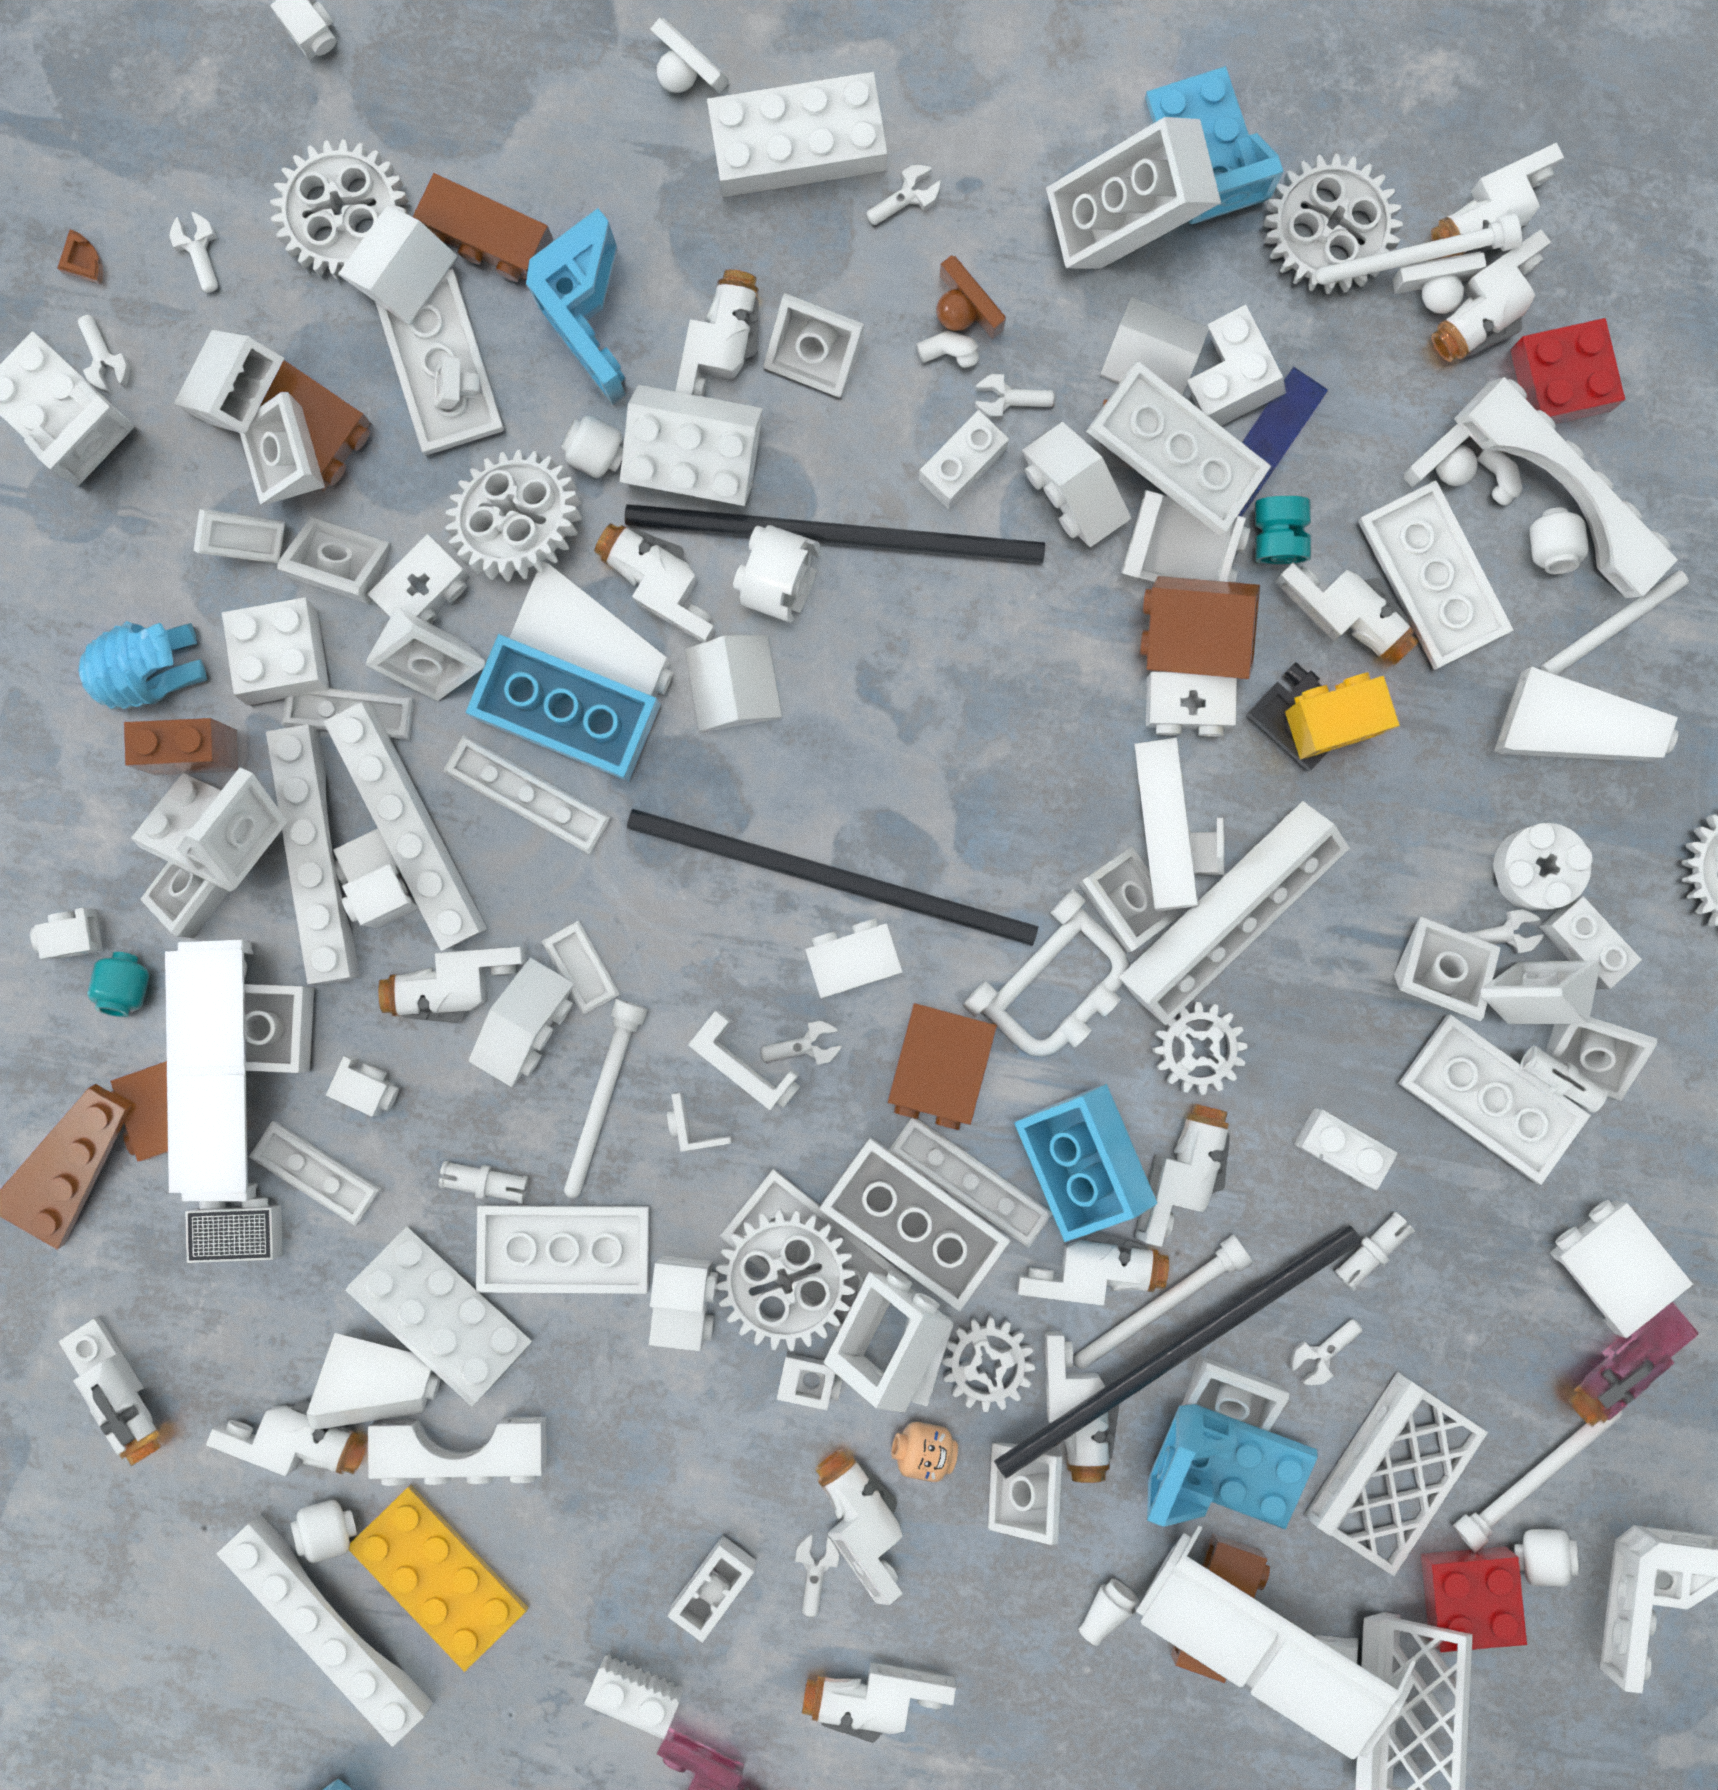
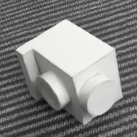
M276 0L270 5L280 23L308 60H311L316 55L321 56L328 53L335 46L337 40L328 28L334 22L319 1Z
M75 909L76 918L74 917V912L51 914L47 916L48 923L34 925L30 930V939L34 951L39 952V958L55 960L103 951L96 909Z
M343 1056L326 1096L372 1117L381 1115L383 1110L388 1112L396 1100L399 1088L395 1087V1084L384 1080L387 1073L366 1063H363L360 1069L357 1067L359 1058Z
M787 1351L777 1400L828 1410L829 1400L838 1401L843 1379L824 1364V1360L801 1356ZM813 1372L819 1376L820 1382L817 1386L809 1387L804 1383L803 1378L807 1373Z

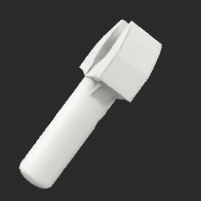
M911 165L901 172V178L904 181L902 189L867 211V217L871 224H879L909 204L920 205L923 211L935 205L940 191V180L931 185L927 190H915V184L931 175L932 168L924 165Z
M192 212L194 222L197 225V232L194 235L195 241H192L186 236L183 223L176 217L169 235L173 247L177 252L186 250L190 253L202 291L206 293L216 291L218 283L206 250L209 241L217 239L213 226L205 218Z
M84 315L80 317L78 325L93 357L91 366L83 370L87 381L97 389L111 394L107 383L104 381L105 366L108 365L111 369H115V375L119 383L126 387L131 373V367L127 358L122 353L114 356L108 352L93 316Z
M991 374L976 385L975 390L981 392L994 391L1000 397L993 403L975 402V408L980 410L990 420H1002L1003 412L1010 406L1053 407L1056 400L1055 393L1052 390L1011 389L1004 382V374Z
M1524 909L1506 912L1507 921L1503 926L1465 933L1493 945L1508 943L1513 946L1514 954L1532 951L1544 936L1542 934L1523 938L1520 934H1514L1513 931L1517 930L1521 923L1540 920L1538 916Z
M823 1021L808 1023L809 1030L803 1038L763 1046L760 1050L763 1062L769 1063L808 1054L816 1059L817 1065L828 1063L837 1055L842 1046L839 1045L826 1050L818 1046H812V1042L816 1041L820 1034L836 1032L838 1029Z
M1351 1319L1320 1346H1309L1303 1340L1293 1348L1290 1369L1295 1371L1305 1360L1317 1359L1313 1372L1308 1373L1300 1381L1306 1385L1326 1383L1334 1376L1329 1371L1330 1359L1362 1333L1361 1325L1356 1320Z
M813 1532L806 1535L797 1545L795 1562L803 1563L807 1569L802 1613L808 1617H815L819 1614L824 1572L829 1567L838 1568L840 1552L829 1535H827L826 1553L819 1558L818 1562H815V1557L810 1551Z

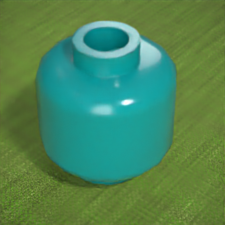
M113 952L112 958H102L95 962L87 995L89 1000L95 1004L96 1011L114 1017H128L130 1012L139 1010L142 1007L149 982V972L146 968L137 964L139 959L137 956L125 952Z

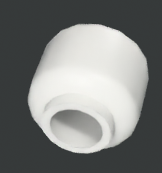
M587 415L581 421L573 420L560 449L566 451L564 456L568 465L594 478H600L608 469L614 472L618 469L623 455V448L620 446L622 434L617 428L606 422Z
M1551 508L1543 512L1542 517L1535 520L1530 526L1529 535L1533 561L1539 567L1545 568L1547 573L1564 574L1572 572L1588 556L1589 546L1584 519L1578 514L1568 512L1566 508Z
M328 1500L301 1508L297 1512V1521L290 1523L298 1556L305 1555L306 1559L311 1563L347 1553L350 1547L349 1537L357 1535L352 1511L343 1512L336 1500Z
M1531 1529L1525 1532L1523 1544L1514 1545L1515 1554L1519 1557L1520 1571H1525L1526 1580L1532 1586L1564 1587L1570 1584L1572 1576H1579L1577 1541L1570 1540L1568 1533L1564 1530Z

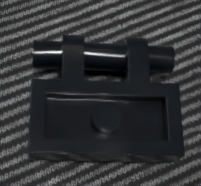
M1295 662L1284 673L1296 684L1294 689L1288 692L1279 682H1276L1246 715L1305 769L1311 771L1328 752L1300 760L1285 711L1296 704L1294 698L1301 696L1307 690L1322 685L1318 682L1320 678L1312 670L1306 672Z

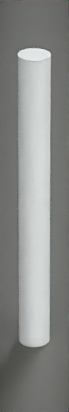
M1678 570L1649 590L1643 597H1639L1542 664L1541 670L1558 675L1688 585V577L1683 571Z

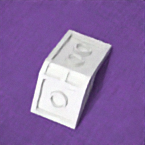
M33 331L0 364V416L25 438V443L40 461L76 487L88 477L135 427Z
M239 768L222 790L182 773L131 839L138 847L231 892L238 887L288 821L255 775L243 768Z
M1633 1525L1615 1539L1600 1669L1624 1691L1642 1694L1644 1680L1647 1681L1651 1674V1657L1647 1653L1649 1636L1654 1635L1657 1623L1656 1613L1652 1606L1659 1605L1689 1609L1718 1590V1536Z

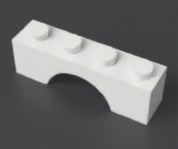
M504 1417L497 1424L492 1438L486 1445L477 1450L462 1453L448 1451L436 1445L425 1433L419 1419L376 1420L368 1426L369 1479H381V1484L386 1486L406 1484L407 1478H424V1484L441 1485L450 1483V1477H467V1483L469 1484L493 1482V1477L510 1476L511 1483H531L536 1481V1476H542L547 1469L546 1417Z

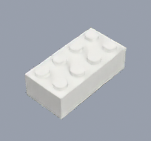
M874 72L707 99L723 197L887 171V148Z
M1163 117L1046 187L1065 267L1074 269H1102L1221 204L1200 119Z
M872 1137L868 1138L819 1208L823 1213L958 1311H961L1010 1242L1007 1235L890 1152Z

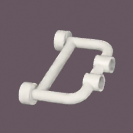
M1072 889L1050 912L1062 926L1007 984L997 992L987 981H984L963 1003V1006L974 1017L982 1012L1021 1050L1032 1056L1045 1057L1053 1055L1068 1042L1074 1048L1077 1047L1092 1031L1086 1024L1097 1011L1105 1017L1121 1000L1115 992L1123 984L1119 976L1129 968L1127 954L1120 944L1081 908L1086 900L1075 889ZM1082 931L1109 957L1112 963L1111 972L1088 994L1076 1010L1062 1021L1050 1037L1045 1040H1037L1023 1029L1005 1009L1061 950Z

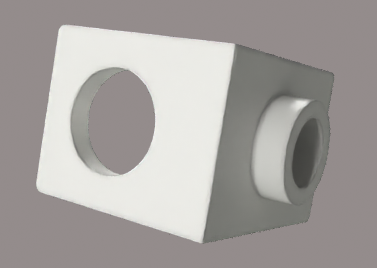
M1217 818V832L1190 833L1195 875H1224L1223 818Z
M683 1092L671 1094L674 1111L667 1112L668 1127L671 1137L678 1136L680 1152L734 1142L733 1135L691 1142Z

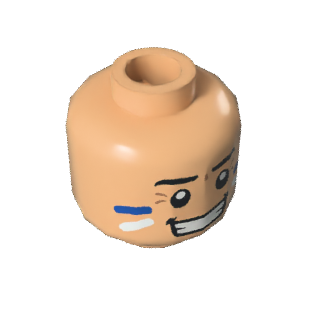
M911 1422L902 1434L897 1433L895 1435L891 1456L892 1459L897 1460L898 1469L903 1476L928 1482H939L946 1474L953 1472L958 1456V1444L956 1440H952L951 1433L945 1427L922 1422Z

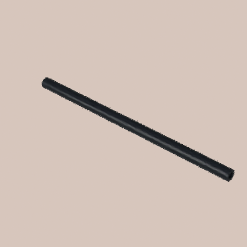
M626 504L625 525L751 537L757 525L763 528L772 525L819 543L1034 563H1043L1045 555V542L633 504Z
M632 808L629 815L627 829L1029 946L1034 945L1039 926L637 809Z
M1348 1225L995 1459L994 1463L1005 1479L1009 1478L1361 1244L1358 1233L1352 1226Z

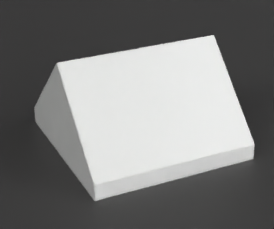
M387 205L338 274L403 322L410 325L458 256L421 221Z
M785 293L781 300L763 368L841 398L864 342V324Z
M1131 297L1100 376L1120 384L1130 368L1139 361L1179 394L1183 395L1188 383L1187 380L1192 374L1209 329L1204 325Z
M280 392L258 409L246 434L240 433L260 505L270 504L325 487L302 406L288 392Z
M310 517L278 561L277 569L292 580L370 605L372 598L368 593L378 584L389 552L390 542Z
M396 607L369 654L366 666L439 701L482 670L485 666V660L469 643Z
M768 635L721 636L685 649L699 732L782 718Z
M1130 847L1078 883L1125 953L1132 952L1180 916L1176 909L1155 911L1150 871L1133 847Z
M168 862L140 900L172 934L177 937L194 938L229 891Z
M1420 917L1394 976L1399 990L1481 1021L1484 1018L1487 1002L1482 997L1481 988L1493 980L1501 947Z
M1518 962L1481 988V994L1484 1000L1508 1024H1589L1600 969L1599 962Z
M1590 1017L1589 1024H1554L1545 1053L1563 1064L1569 1062L1576 1066L1580 1075L1599 1087L1608 1090L1607 1097L1622 1101L1657 1046V1038Z
M1200 1355L1182 1405L1196 1404L1270 1431L1288 1402L1289 1393L1279 1384Z
M992 1443L988 1530L1049 1545H1057L1062 1455L1059 1447L1055 1446L1005 1479L994 1463V1460L1018 1444Z

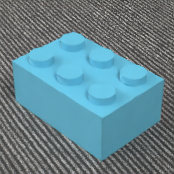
M1107 1084L1042 1108L1014 1122L1064 1242L1136 1218L1158 1204Z

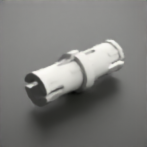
M1532 1046L1521 1060L1520 1068L1550 1085L1551 1092L1558 1096L1566 1095L1587 1108L1591 1113L1597 1112L1607 1099L1608 1090L1599 1087L1580 1075L1576 1066L1569 1062L1561 1063L1537 1046Z
M444 1161L440 1170V1174H443V1177L439 1178V1188L445 1187L475 1193V1198L480 1199L492 1196L517 1201L522 1204L524 1202L527 1192L524 1189L528 1186L527 1176L522 1177L492 1171L491 1166L487 1165L475 1168L449 1163V1161Z
M1394 1212L1370 1238L1365 1236L1361 1240L1362 1246L1334 1272L1339 1278L1343 1279L1342 1281L1348 1287L1355 1291L1357 1286L1380 1264L1384 1267L1390 1261L1388 1256L1415 1230L1411 1225L1406 1224L1407 1221L1402 1216Z

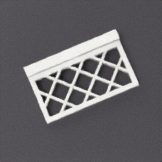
M1397 1372L1304 1513V1516L1329 1536L1338 1539L1386 1572L1395 1576L1488 1432ZM1423 1399L1433 1406L1435 1423L1415 1428L1413 1413ZM1442 1412L1452 1419L1444 1421ZM1464 1426L1472 1432L1462 1447L1449 1450L1446 1429ZM1437 1432L1440 1452L1420 1457L1416 1436ZM1409 1439L1412 1459L1391 1464L1389 1450L1394 1442ZM1442 1461L1444 1476L1440 1482L1425 1486L1422 1466ZM1414 1468L1417 1488L1396 1493L1393 1472ZM1385 1474L1389 1495L1368 1500L1365 1486L1372 1477ZM1419 1497L1421 1511L1417 1517L1402 1522L1398 1502ZM1390 1504L1394 1524L1373 1529L1369 1509ZM1362 1511L1365 1531L1347 1535L1338 1529L1347 1514ZM1395 1533L1398 1546L1387 1561L1377 1554L1375 1538ZM1367 1540L1368 1548L1359 1541Z
M1388 1612L1364 1618L1362 1668L1388 1683L1412 1660L1418 1663L1427 1655L1441 1676L1430 1686H1427L1416 1669L1413 1668L1410 1676L1416 1679L1414 1686L1420 1694L1408 1704L1404 1703L1397 1717L1366 1758L1359 1754L1357 1755L1355 1790H1418L1419 1788L1421 1790H1434L1428 1781L1440 1771L1450 1783L1451 1790H1465L1472 1634L1400 1619V1615ZM1400 1631L1411 1633L1422 1648L1410 1660L1399 1646ZM1426 1637L1435 1638V1639L1432 1640L1431 1642H1429V1640H1428ZM1443 1641L1458 1644L1457 1663L1450 1669H1448L1434 1649ZM1444 1682H1446L1455 1695V1708L1449 1713L1445 1712L1432 1693ZM1423 1700L1426 1701L1439 1720L1427 1731L1412 1712V1709ZM1404 1717L1418 1737L1406 1748L1395 1734L1396 1722ZM1442 1727L1445 1728L1453 1740V1752L1446 1758H1444L1430 1738ZM1421 1744H1423L1436 1763V1766L1425 1775H1423L1409 1755ZM1400 1761L1415 1780V1783L1408 1789L1393 1786V1768Z

